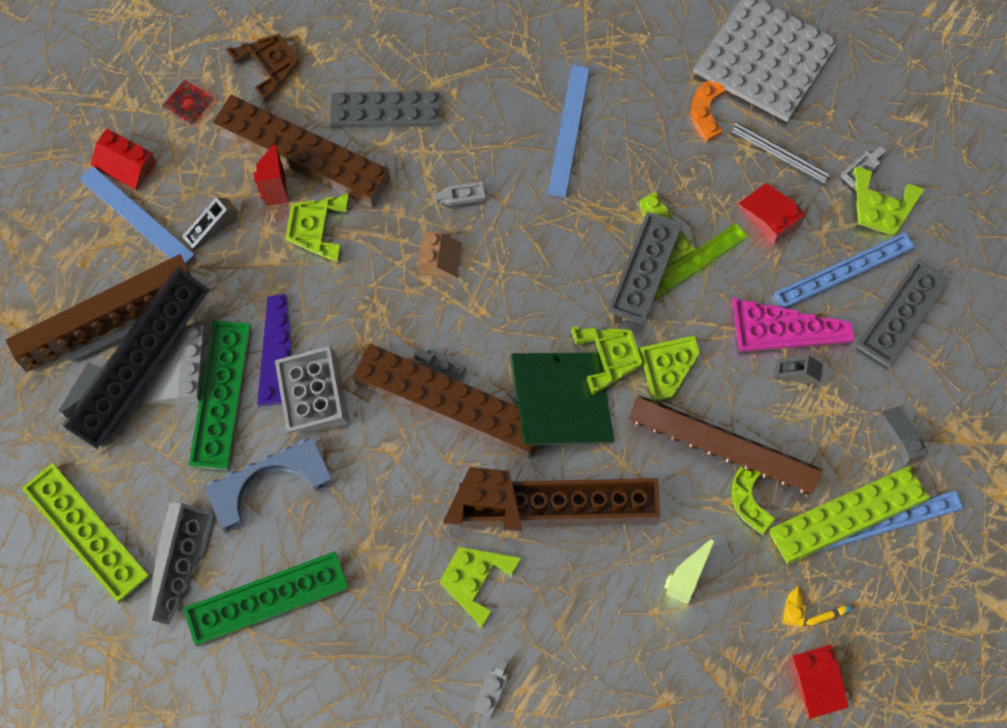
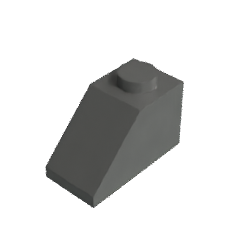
M809 355L779 359L775 377L802 384L820 382L823 364Z

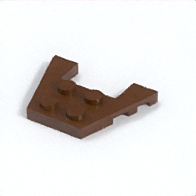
M280 34L258 39V42L251 44L243 43L240 47H229L226 49L235 64L252 55L269 78L255 86L256 92L264 102L269 99L300 63L297 55Z
M469 467L444 518V525L462 526L464 506L505 510L504 531L522 533L510 472L506 470Z

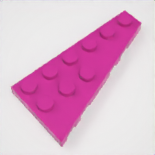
M735 297L731 299L739 353L854 342L851 322L829 317L827 319L810 313L807 315L798 313L796 310L773 305L756 304L754 301H742Z

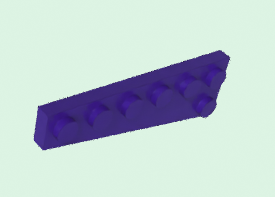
M286 294L267 297L257 400L259 407L282 404L275 360L292 356L288 299Z

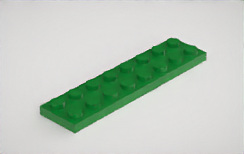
M215 320L212 322L189 459V467L229 470L250 338V323Z
M334 551L183 607L194 645L197 647L349 590L337 554Z

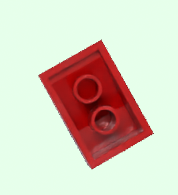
M767 183L738 203V206L773 244H776L800 226L805 217V213L793 200Z
M831 644L791 656L789 663L809 719L849 708L839 665Z

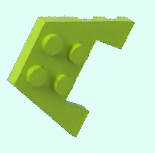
M856 166L853 173L856 178L855 191H857L858 200L856 201L858 224L894 236L924 189L907 184L902 200L869 190L872 171Z
M342 194V196L335 198L333 196L326 197L325 200H311L291 204L285 236L286 241L334 262H339L340 244L323 243L322 241L328 210L347 212L349 194Z
M571 327L575 345L595 341L605 370L604 373L587 376L592 395L642 366L643 362L632 330L609 328L607 330H596L592 327H588V329Z
M459 547L439 582L477 624L483 628L491 614V610L474 602L477 594L493 567L512 576L521 559Z

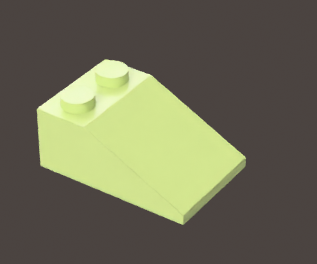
M710 539L681 563L674 573H669L664 586L667 589V596L686 604L689 603L714 543L713 540Z

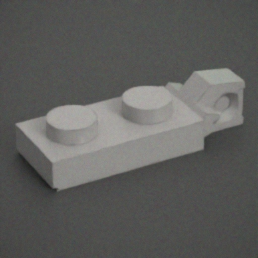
M880 146L874 152L871 150L866 151L842 172L840 177L854 189L856 183L853 173L854 168L857 166L873 172L882 163L881 158L885 155L886 150Z
M483 181L447 186L446 189H443V192L434 193L435 204H445V206L487 201Z
M500 659L497 668H491L490 672H488L472 707V711L491 719L507 683L508 675L505 674L508 666L507 662Z

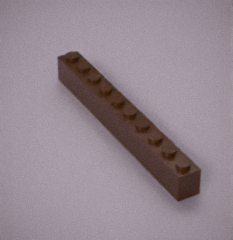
M642 395L636 398L629 419L633 420L632 423L637 426H648L652 432L662 434L663 432L674 441H685L687 446L694 449L702 448L708 455L714 457L719 455L724 457V461L731 464L739 463L743 469L751 472L753 470L761 472L760 475L767 479L772 477L778 479L779 483L784 486L790 487V485L798 488L799 492L804 494L814 493L823 468Z

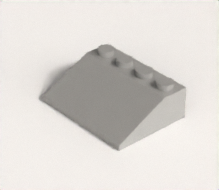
M185 325L146 379L144 404L199 405L208 336L203 325Z
M330 346L275 360L287 433L331 429L349 424L337 355Z

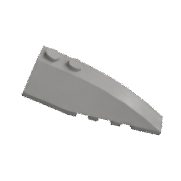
M169 503L154 567L150 621L165 625L170 624L180 604V598L189 586L187 583L191 575L195 573L200 557H203L214 513L184 503Z

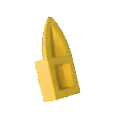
M797 586L787 597L782 624L803 627L806 613L805 598L802 590Z

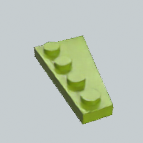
M656 192L639 200L644 218L648 211L675 220ZM682 229L666 268L695 252V248Z

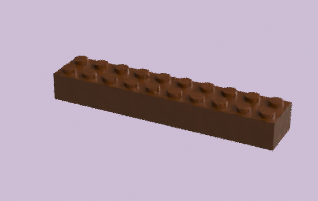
M232 94L212 122L217 134L263 156L272 145H277L284 166L342 194H349L350 198L371 208L374 207L391 179L388 168Z
M181 254L5 339L14 359L25 372L31 371L44 362L54 360L56 356L62 353L72 351L76 346L87 344L91 339L103 336L115 327L123 326L125 322L131 319L139 318L175 267L181 268L192 276Z
M369 343L353 375L355 384L526 458H530L536 446H524L518 406Z
M658 478L512 481L521 526L659 523ZM464 506L462 526L460 527L504 526L505 510Z

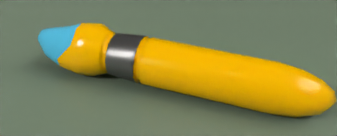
M843 605L832 611L816 615L806 620L805 625L812 626L839 615L843 616L852 610V607Z

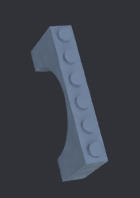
M313 438L310 440L304 439L298 443L299 445L292 448L286 447L281 450V453L274 456L268 455L263 458V461L256 464L250 463L241 471L230 472L226 475L227 477L221 480H212L204 487L221 528L225 533L243 526L241 518L243 495L248 486L264 473L274 470L295 472L308 480L315 492L334 484Z

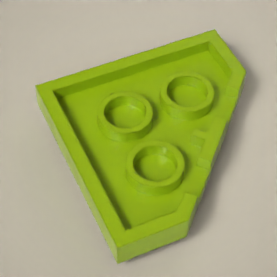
M695 335L639 348L652 400L657 402L669 400L677 392L700 354Z

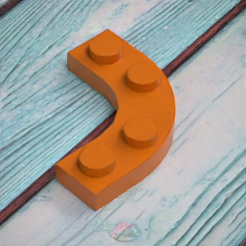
M710 80L698 88L691 104L692 121L706 142L723 132L710 112V105L717 97L728 92L723 88V85L717 82L713 83Z

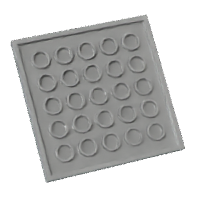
M740 0L693 68V72L713 83L717 82L723 85V88L788 122L838 46L840 40L762 0Z

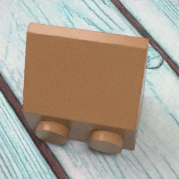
M424 231L418 261L419 274L456 278L462 243L443 233Z

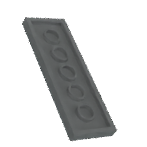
M439 91L331 93L330 125L331 128L439 126L440 94Z
M647 211L608 313L642 325L645 324L683 223Z
M917 259L860 340L857 348L890 368L950 278Z

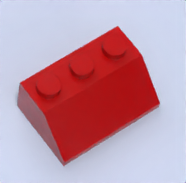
M107 128L96 142L91 161V167L94 166L98 171L134 190L138 189L156 164L151 151Z
M272 145L256 164L257 172H254V180L257 183L258 192L260 191L261 200L264 199L267 206L289 203L285 170L277 145Z

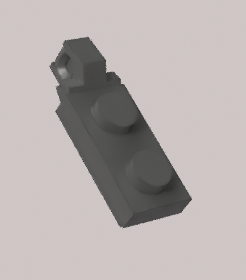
M417 348L414 353V358L421 361L420 365L460 381L466 371L465 366L435 350L425 352Z

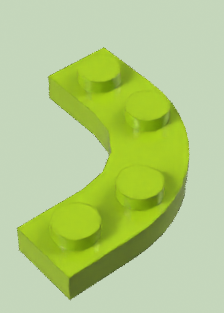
M741 466L732 482V503L741 519L763 536L775 521V518L763 510L754 501L752 495V486L759 478L761 472L753 470V472L747 471Z

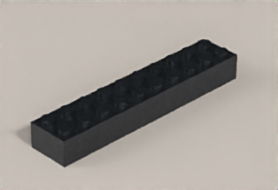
M175 267L63 422V427L97 449L210 289L181 268Z

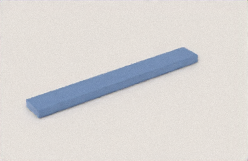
M572 65L548 189V195L566 198L590 67Z
M94 166L80 177V180L169 259L181 254L187 266L195 258V255Z
M904 232L775 292L774 297L780 307L788 309L914 250L915 246L908 234Z
M957 490L935 496L926 503L813 554L962 511L964 507Z

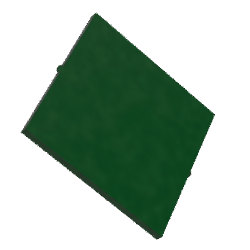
M512 353L510 355L524 446L615 442L606 388L592 395L587 381V376L603 373L599 353Z

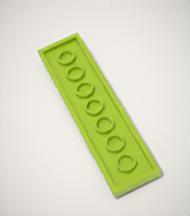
M53 463L21 488L118 604L150 578Z
M907 466L770 528L768 533L785 562L789 565L926 503L930 497L911 468Z

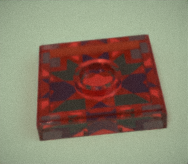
M184 79L162 106L165 110L192 126L212 103L213 97Z

